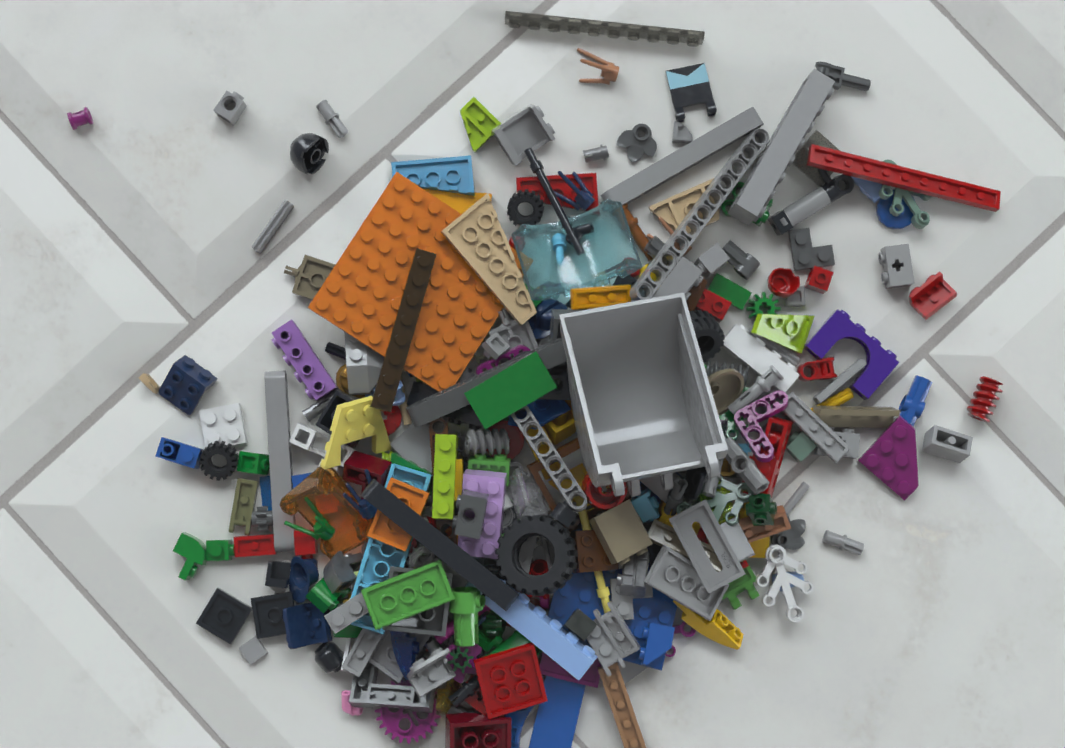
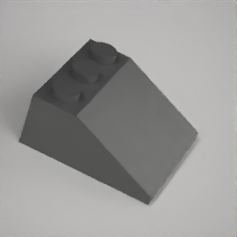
M390 566L388 579L414 569ZM445 572L451 587L453 573ZM449 602L387 625L382 630L446 636Z

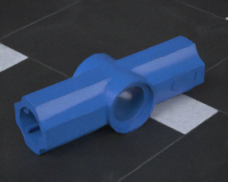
M918 375L914 377L908 393L903 397L899 406V415L913 427L925 408L924 401L932 385L929 379Z

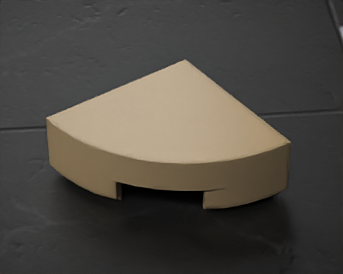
M143 373L138 377L153 393L157 394L159 392L160 386L149 374Z

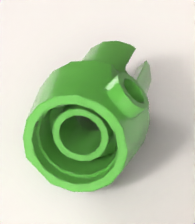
M473 586L452 588L455 600L449 602L448 612L453 613L454 644L460 647L479 644L478 612L482 611L485 606V596L481 595L480 590Z

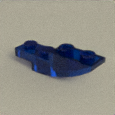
M390 631L392 648L397 664L405 679L409 680L407 678L410 672L409 668L415 663L416 654H419L420 643L417 642V637L409 636L408 632Z

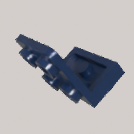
M184 355L173 363L159 389V394L187 415H191L204 392L213 386L218 378L212 375L209 370L197 364L192 358Z
M312 602L284 608L283 621L285 623L286 641L289 649L332 641L330 625L324 617L328 614V610L323 613Z

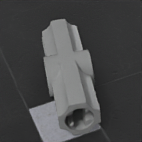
M732 437L725 439L728 447L725 458L731 464L733 471L740 475L754 494L757 495L767 489L770 482L756 467L754 460L746 455ZM746 461V467L741 470L742 462Z

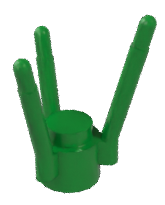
M305 497L304 500L317 515L315 516L317 522L313 527L314 532L288 521L284 522L285 525L310 535L316 540L321 538L327 541L335 533V528L329 524V521L323 517L308 497Z

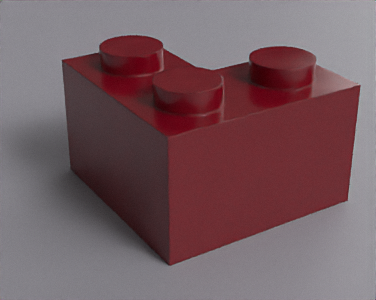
M354 450L344 463L343 480L361 485L362 493L368 485L365 469H368L371 479H375L385 487L392 462Z

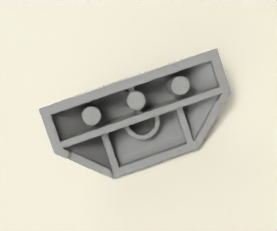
M344 332L349 396L370 394L377 385L384 357Z

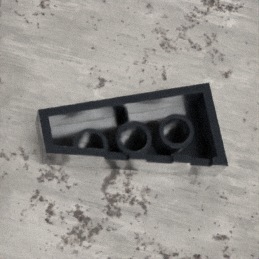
M414 381L407 405L409 406L438 393V391L428 385ZM470 404L443 416L450 418L449 422L460 425L461 422L469 424L468 428L475 431L480 428L485 429Z

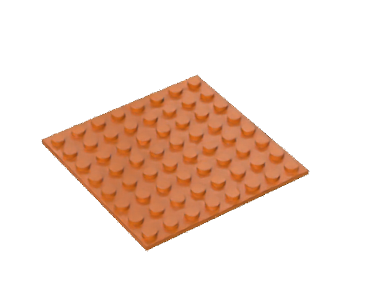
M396 171L313 298L308 309L385 357L416 248L436 254L403 370L440 392L457 383L499 316L498 312L502 311L504 306L441 233L442 230L462 214ZM511 247L515 262L523 278L533 261Z

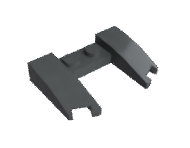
M424 650L421 651L416 661L420 660L421 658H424L425 661L427 660V658L424 657ZM369 661L360 677L353 676L349 703L352 707L373 709V706L411 709L412 712L432 713L435 689L419 698L413 686L377 684L378 668Z

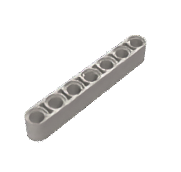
M526 405L512 413L511 417L570 508L576 512L583 511L588 505L585 493L528 406ZM521 410L527 412V416L524 419L516 417V414ZM532 427L538 429V434L534 437L527 435L528 430ZM543 444L550 447L546 454L538 452L539 447ZM552 462H559L561 464L558 471L550 470ZM564 479H570L572 486L564 489L561 487V482ZM574 497H582L584 499L581 506H574L572 504Z

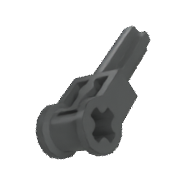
M816 62L815 64L816 70L835 81L832 86L833 89L838 90L841 85L863 91H868L871 81L869 79L845 74V68L827 62Z

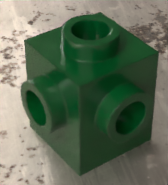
M764 493L749 495V503H746V515L750 516L753 526L774 525L777 504L773 502L771 495Z

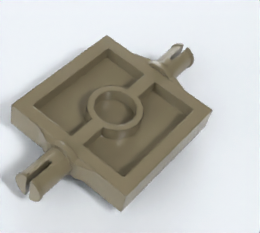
M304 255L302 264L298 269L286 265L284 274L295 277L293 294L313 300L336 264Z

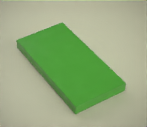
M441 560L361 590L375 630L455 600Z

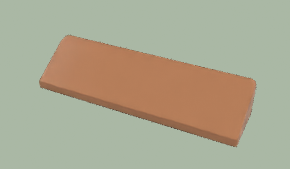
M783 505L777 506L774 525L753 526L750 516L738 520L749 543L791 529Z

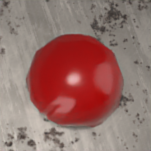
M777 268L770 273L767 279L768 288L771 293L781 298L793 295L800 287V277L795 276L791 269Z

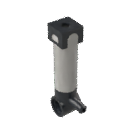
M819 168L817 171L823 179L824 185L768 218L776 235H783L798 223L845 194L850 193L854 188L853 178L842 174L831 179L827 170ZM840 180H843L846 184L844 190H841L838 186Z

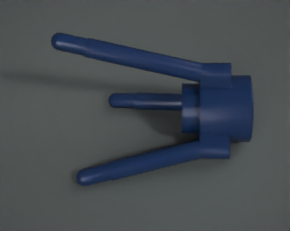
M558 171L559 176L577 193V196L574 198L577 202L554 191L556 197L572 205L577 211L580 208L585 211L595 201L592 197L593 194L586 188L576 172H572V175L582 188V191L561 171Z
M365 469L366 479L369 484L372 479L369 470ZM346 483V487L358 504L346 493L342 494L343 497L360 513L362 518L368 520L375 517L378 509L366 499L361 500L350 484Z

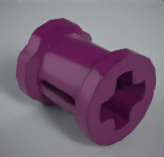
M87 107L73 114L71 112L67 113L73 130L88 123L90 125L93 124L91 113Z

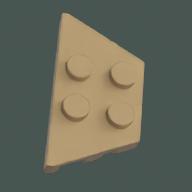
M714 178L651 205L649 210L658 218L662 217L669 227L675 231ZM709 195V201L714 204V198ZM719 208L706 226L719 220ZM697 211L698 217L703 219V214ZM686 226V232L688 234L691 233L690 227Z

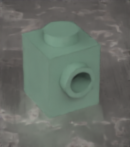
M795 431L788 439L790 442L786 446V451L797 462H802L817 445L803 431L799 433Z

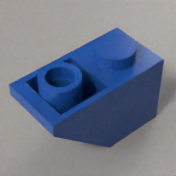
M161 437L155 457L193 469H199V461L204 449Z
M648 623L647 627L644 626L642 632V639H645L644 647H640L638 659L641 660L640 665H648L671 649L675 627Z

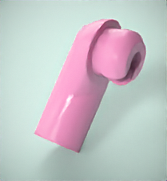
M342 691V710L352 716H360L363 708L352 707L349 703L351 691Z

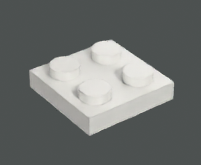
M240 403L199 410L205 447L211 442L214 444L215 441H219L220 444L222 441H226L225 445L230 443L232 446L247 443Z

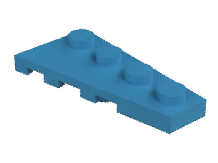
M471 155L391 162L392 178L397 171L421 188L475 196Z

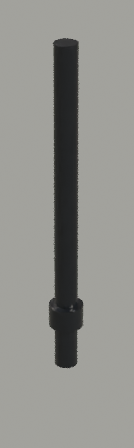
M532 148L526 149L524 152L530 162V168L534 174L536 173L578 256L584 254L585 251L543 171L544 167L541 161L537 160Z

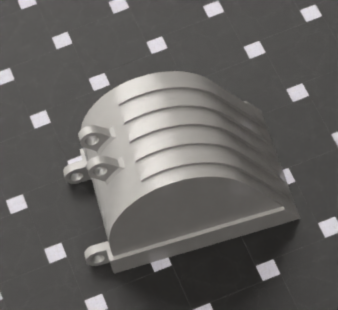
M684 292L559 314L561 338L567 358L573 417L582 457L592 484L595 487L611 485L614 495L621 496L625 494L623 482H627L631 497L639 496L641 493L639 479L660 475L661 485L665 491L673 489L672 473L706 467L709 478L719 477L718 459L726 457L728 447Z

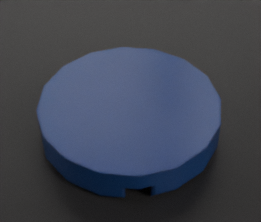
M893 190V194L888 199H879L876 213L879 221L885 227L893 230L903 229L912 223L911 219L914 214L903 198L901 204L904 207V211L899 216H893L890 213L889 209L892 206L895 191Z

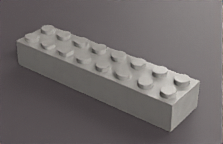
M814 69L803 81L730 207L729 215L746 225H749L752 221L756 222L759 217L761 218L767 208L764 205L773 198L776 193V186L782 182L786 175V169L788 166H791L796 158L795 153L806 140L804 137L812 130L815 125L814 120L825 107L823 104L834 92L832 86L835 81Z

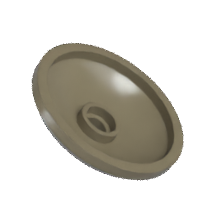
M722 369L707 376L719 416L729 410L728 406L742 394L744 378L735 369Z

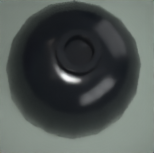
M313 133L302 134L290 146V159L298 170L305 174H314L320 170L326 159L322 158L325 152L328 153L329 143L319 135Z

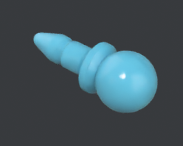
M556 233L551 241L553 251L556 252L557 263L561 265L564 260V252L567 249L565 234Z

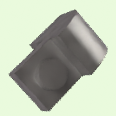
M338 551L326 564L323 576L332 594L349 588L357 577L353 570L362 562L363 555L361 552L353 555L349 553L344 556L342 551Z

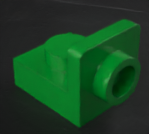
M239 451L238 472L261 475L269 474V455Z
M206 540V561H230L232 556H235L232 540Z
M481 624L478 627V645L488 652L492 647L496 648L502 642L503 638L501 636L504 631H499V636H489L486 633L487 630L482 629Z

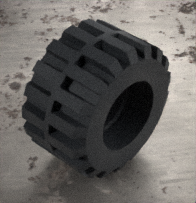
M696 310V312L689 311L702 359L705 363L708 359L714 358L716 353L720 352V347L724 345L725 335L711 313L709 314L705 310L703 312L701 310Z

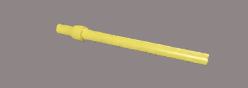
M580 496L574 497L576 506H581L584 502L583 498ZM585 508L583 511L578 512L582 529L591 530ZM594 571L598 587L596 589L598 598H601L604 613L611 611L607 604L610 602L609 588L605 585L602 571Z

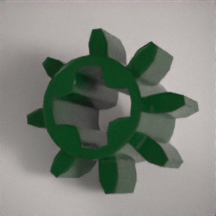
M489 610V615H483L486 619L482 622V629L487 630L486 633L489 636H499V631H505L506 621L493 610Z
M457 647L455 654L449 653L453 657L447 663L455 665L453 671L460 668L461 672L464 673V667H472L469 664V660L474 657L467 655V648L464 652H460V648ZM458 654H461L462 657H466V660L463 661L462 666H460L459 663H455V659L458 658Z

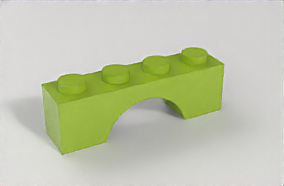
M435 434L433 519H454L457 435Z

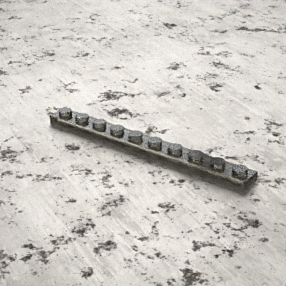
M505 11V24L511 28L525 26L530 30L544 28L550 32L564 30L570 34H580V32L588 33L589 36H599L602 34L614 39L621 36L633 41L641 38L647 39L648 42L657 43L660 40L667 41L668 44L672 45L687 43L691 47L702 45L705 35L704 31Z

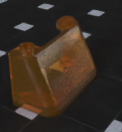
M318 467L281 499L279 506L284 513L291 516L299 512L314 527L317 522L315 520L317 515L304 500L305 497L309 498L323 517L329 521V524L335 528V533L331 539L327 541L320 540L321 552L331 560L338 551H342L345 554L368 542L369 536L367 534L374 517L368 520L362 518L360 513L343 497L342 494L346 493L358 504L346 487L345 480L333 467L329 469Z

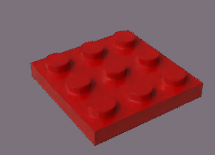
M532 642L473 660L488 719L548 701L535 646Z

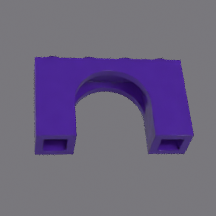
M837 309L805 344L804 349L819 360L840 339H852L858 342L866 353L867 364L849 388L863 400L869 399L898 365L899 361L896 360L897 356L888 349L886 351L880 346L881 342L877 338L868 336L865 333L866 329L859 323L854 324L850 320L851 317L848 313Z

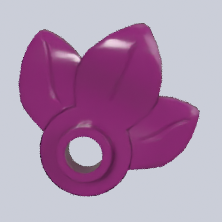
M452 644L448 647L450 652L456 650L457 647L460 648V652H464L467 648V655L474 657L469 660V664L472 667H464V673L461 672L460 668L454 671L456 676L453 679L462 683L466 673L476 674L473 660L478 659L476 656L482 651V648L477 644L461 647ZM448 654L446 659L448 661L452 660V656ZM460 654L455 659V663H459L462 666L466 657H462Z

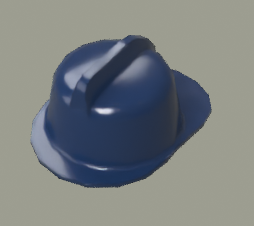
M545 299L537 306V313L528 320L535 339H542L550 335L552 309H568L566 305L558 300Z
M294 556L291 560L289 590L293 593V599L298 603H302L307 599L306 595L309 593V588L319 579L318 561L315 558L302 559L299 556Z

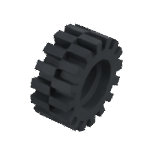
M525 189L524 192L519 190L517 194L514 193L507 206V215H509L510 222L513 220V225L516 226L518 224L520 225L519 228L522 229L523 226H526V229L530 228L531 225L533 227L536 226V223L541 221L544 212L543 199L540 200L541 196L539 194L535 195L533 190L528 192L529 189ZM523 202L530 203L533 207V213L528 216L520 214L518 211L519 204Z
M215 441L214 444L212 442L209 443L201 454L199 465H202L200 469L201 471L205 470V476L210 474V479L212 480L214 477H217L216 481H220L222 477L223 480L227 479L228 476H232L238 465L237 459L239 455L238 453L235 454V447L231 449L232 444L225 445L226 441H222L221 444L219 441ZM215 454L223 455L227 460V464L223 467L215 466L212 463V456Z

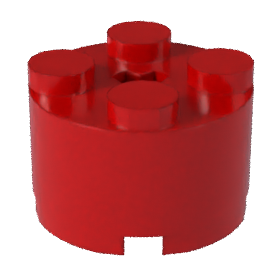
M588 473L582 481L581 489L586 495L588 504L595 508H614L623 502L627 494L626 482H623L625 494L615 496L611 485L605 486L608 489L607 492H602L601 487H595Z

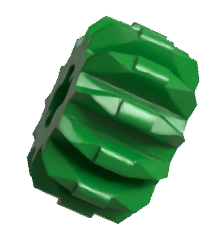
M765 292L761 293V298L758 294L753 295L754 300H748V303L753 307L746 308V311L752 312L748 316L749 319L756 318L757 314H763V311L759 310L762 304L764 308H768V311L764 314H777L775 312L781 311V307H775L779 300L772 301L773 294L766 298Z

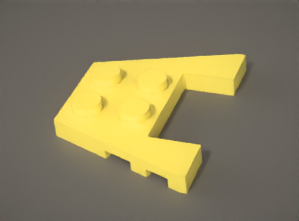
M373 396L337 405L330 431H332L329 442H326L324 450L327 452L325 459L321 460L320 467L329 469L341 465V445L372 436V452L378 454L391 450L381 412L379 409L370 407Z

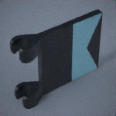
M705 63L666 71L677 122L682 123L685 120L684 107L703 103L706 104L707 115L709 117L715 116L717 109L713 100Z

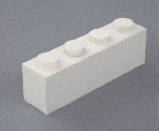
M735 324L725 336L722 348L746 367L749 365V369L757 376L761 377L770 369V366L773 365L784 379L777 381L772 388L786 393L799 377V374L796 372L797 368L789 362L787 364L781 360V355L776 351H769L764 347L766 344L760 338L756 337L754 339L749 335L750 331L745 326Z

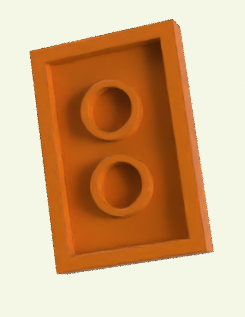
M391 477L386 489L421 516L430 493ZM377 510L367 536L406 552L412 536L381 511Z

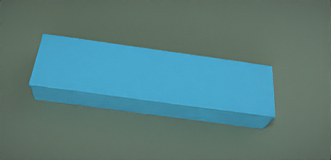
M393 463L391 464L385 488H387L392 477L428 492L433 475ZM369 537L351 598L361 593V590L388 580L390 566L405 568L414 538L412 537L409 547L405 552ZM369 613L351 623V625L382 635L386 632L382 628L375 630Z

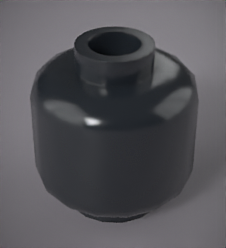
M334 642L321 644L315 651V662L326 673L338 672L342 666L344 653Z

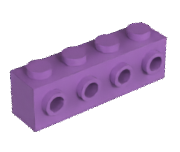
M292 319L272 332L274 336L271 339L277 349L281 348L285 355L282 357L288 366L293 365L296 370L294 372L295 377L300 383H305L307 387L305 392L311 400L313 398L316 401L322 399L335 389H338Z

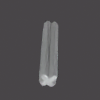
M285 200L252 245L255 251L262 253L294 208L292 203Z
M753 325L750 327V334L755 338H760L771 351L774 350L780 354L782 360L786 363H791L795 367L798 365L800 358L790 350L751 333Z

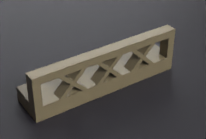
M813 405V412L828 427L888 428L893 423L894 416H899L900 410L893 407Z
M654 519L648 531V536L652 543L661 547L666 545L690 560L674 528ZM700 541L714 569L717 572L722 571V564L712 546Z

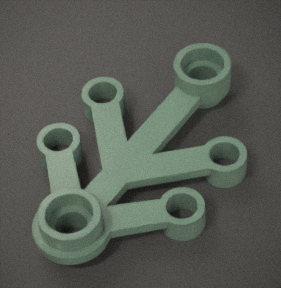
M884 160V161H882V162H886V163H890V164L897 165V164H896L894 161H892V160ZM882 184L879 196L886 200L893 194V190L890 186ZM895 187L893 203L889 209L890 213L893 216H899L904 211V207L901 204L903 198L914 214L911 219L912 225L917 229H923L929 224L930 216L927 212L920 210L911 194L920 197L924 201H928L932 196Z
M721 476L722 482L717 484V489L723 487L731 491V493L724 495L716 491L715 497L707 500L710 508L715 507L713 514L717 521H719L727 503L735 501L731 512L725 515L726 523L733 526L738 522V514L743 504L749 502V495L755 494L746 483L736 485L723 479ZM746 491L748 495L742 496L740 493ZM687 502L679 504L677 514L694 505H690ZM734 516L735 520L729 521L728 517Z

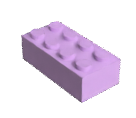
M466 469L463 474L462 493L465 489L489 494L480 539L458 535L457 545L472 557L498 559V555H495V548H499L500 543L497 541L499 537H502L507 473ZM472 510L464 511L468 518L475 517V513Z

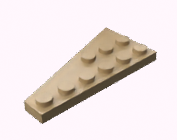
M487 193L442 230L441 233L515 321L522 326L537 311L523 282L522 274L517 267L504 230L501 228L497 218L498 215L492 206L489 193Z

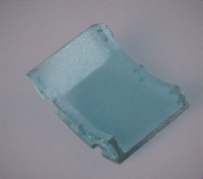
M611 199L602 201L599 206L574 217H567L572 228L592 223L594 232L586 234L580 239V243L585 251L580 256L577 255L574 247L567 242V249L564 252V260L561 265L557 263L556 252L553 251L551 241L556 233L567 235L560 221L540 225L523 224L511 234L531 300L553 299L554 295L564 294V297L571 296L570 289L605 286L610 284V279L619 275L620 278H624L642 268L622 204Z

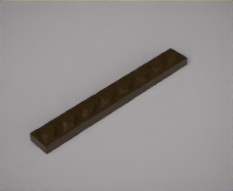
M416 248L370 405L372 408L389 413L392 410L436 258L434 253Z

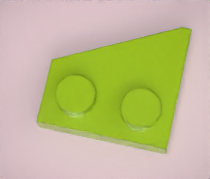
M475 97L460 110L472 150L476 152L493 136L491 130L501 123Z

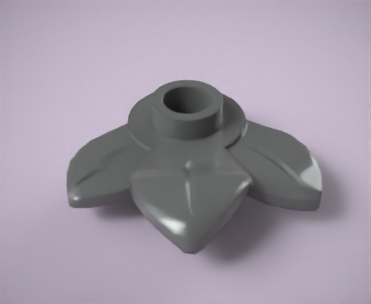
M637 124L632 130L624 131L617 140L618 147L627 148V156L631 162L640 160L644 153L653 157L657 149L656 142L651 137V129L646 124ZM643 131L645 136L639 137L638 132Z
M786 513L791 529L772 535L771 542L772 545L777 544L784 549L796 550L805 544L801 535L805 531L806 523L802 519L790 521ZM783 536L784 541L780 543V538Z

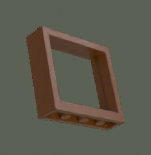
M578 437L556 449L561 458L580 449ZM537 459L526 467L552 512L556 504L538 473L544 469V466ZM627 482V494L623 502L631 498ZM592 507L586 511L588 519L590 520L596 517V514L599 512H605L609 509ZM580 517L573 526H562L564 528H567L570 532L576 530L578 528V524L581 523Z

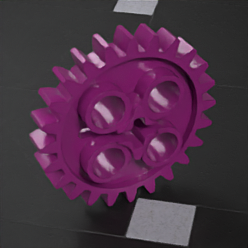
M407 677L406 682L402 680L398 684L390 681L391 685L412 686ZM434 699L433 711L428 713L425 719H420L417 716V712H412L419 722L418 726L414 724L409 713L404 714L405 708H400L397 712L390 711L389 707L376 709L375 712L381 713V716L376 718V720L383 721L379 728L386 727L385 735L390 732L393 733L391 740L398 736L399 743H402L404 738H407L408 744L411 743L412 738L419 742L420 735L426 739L425 732L428 731L432 734L431 726H438L434 720L441 718L440 715L436 714V711L442 710L441 707L436 706V703L440 702L441 699ZM407 718L410 720L411 726L408 730L400 728L399 723L401 719Z

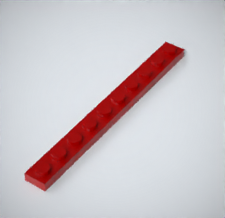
M811 144L809 147L808 166L997 212L1000 209L1001 191L814 144Z

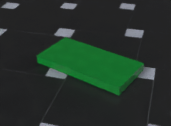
M535 351L464 394L483 427L487 429L557 388V385L539 354Z

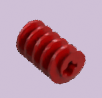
M982 376L979 379L982 384H977L976 386L979 391L973 392V396L976 399H970V403L973 406H968L966 409L969 412L967 413L969 416L983 422H990L986 415H993L989 407L996 408L992 400L1000 399L995 393L1003 392L998 387L1003 384L989 377Z

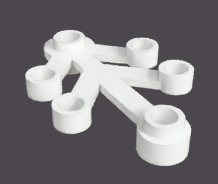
M777 544L771 545L765 553L768 562L755 581L758 586L766 587L769 584V576L774 567L776 568L777 576L768 593L763 595L762 603L768 607L775 604V597L780 587H782L788 606L786 617L794 623L800 622L804 617V611L799 606H796L789 583L800 588L805 594L812 593L814 586L809 581H803L787 573L783 563L794 568L798 574H805L808 567L804 562H798L786 556V551L782 546ZM774 551H777L779 554L777 558L772 557ZM800 564L804 566V569L801 572L798 571V566ZM761 577L765 578L764 584L759 583ZM805 584L810 585V589L808 591L804 590ZM770 596L772 601L766 604L765 599ZM792 610L797 611V615L795 617L791 616Z

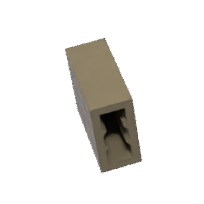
M630 499L589 520L611 564L619 563L621 566L631 560L629 556L635 553L639 556L647 552V547L653 544Z

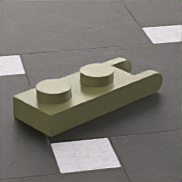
M237 478L229 533H233L235 525L246 527L245 535H250L251 517L255 507L259 481Z

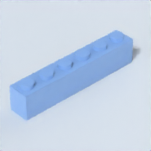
M517 592L519 596L507 611L485 596V605L577 680L582 678L598 656L595 655V651L591 647L581 644L575 634L565 631L559 621L549 618L546 615V611L540 606L533 605L527 595Z

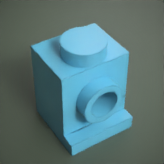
M649 488L641 491L639 496L631 498V503L643 523L648 520L652 522L660 517L658 512L659 503L654 496H650L651 490Z

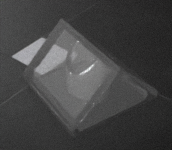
M520 468L515 469L509 480L508 487L518 520L523 519L524 516H547L548 511L544 498L532 476Z

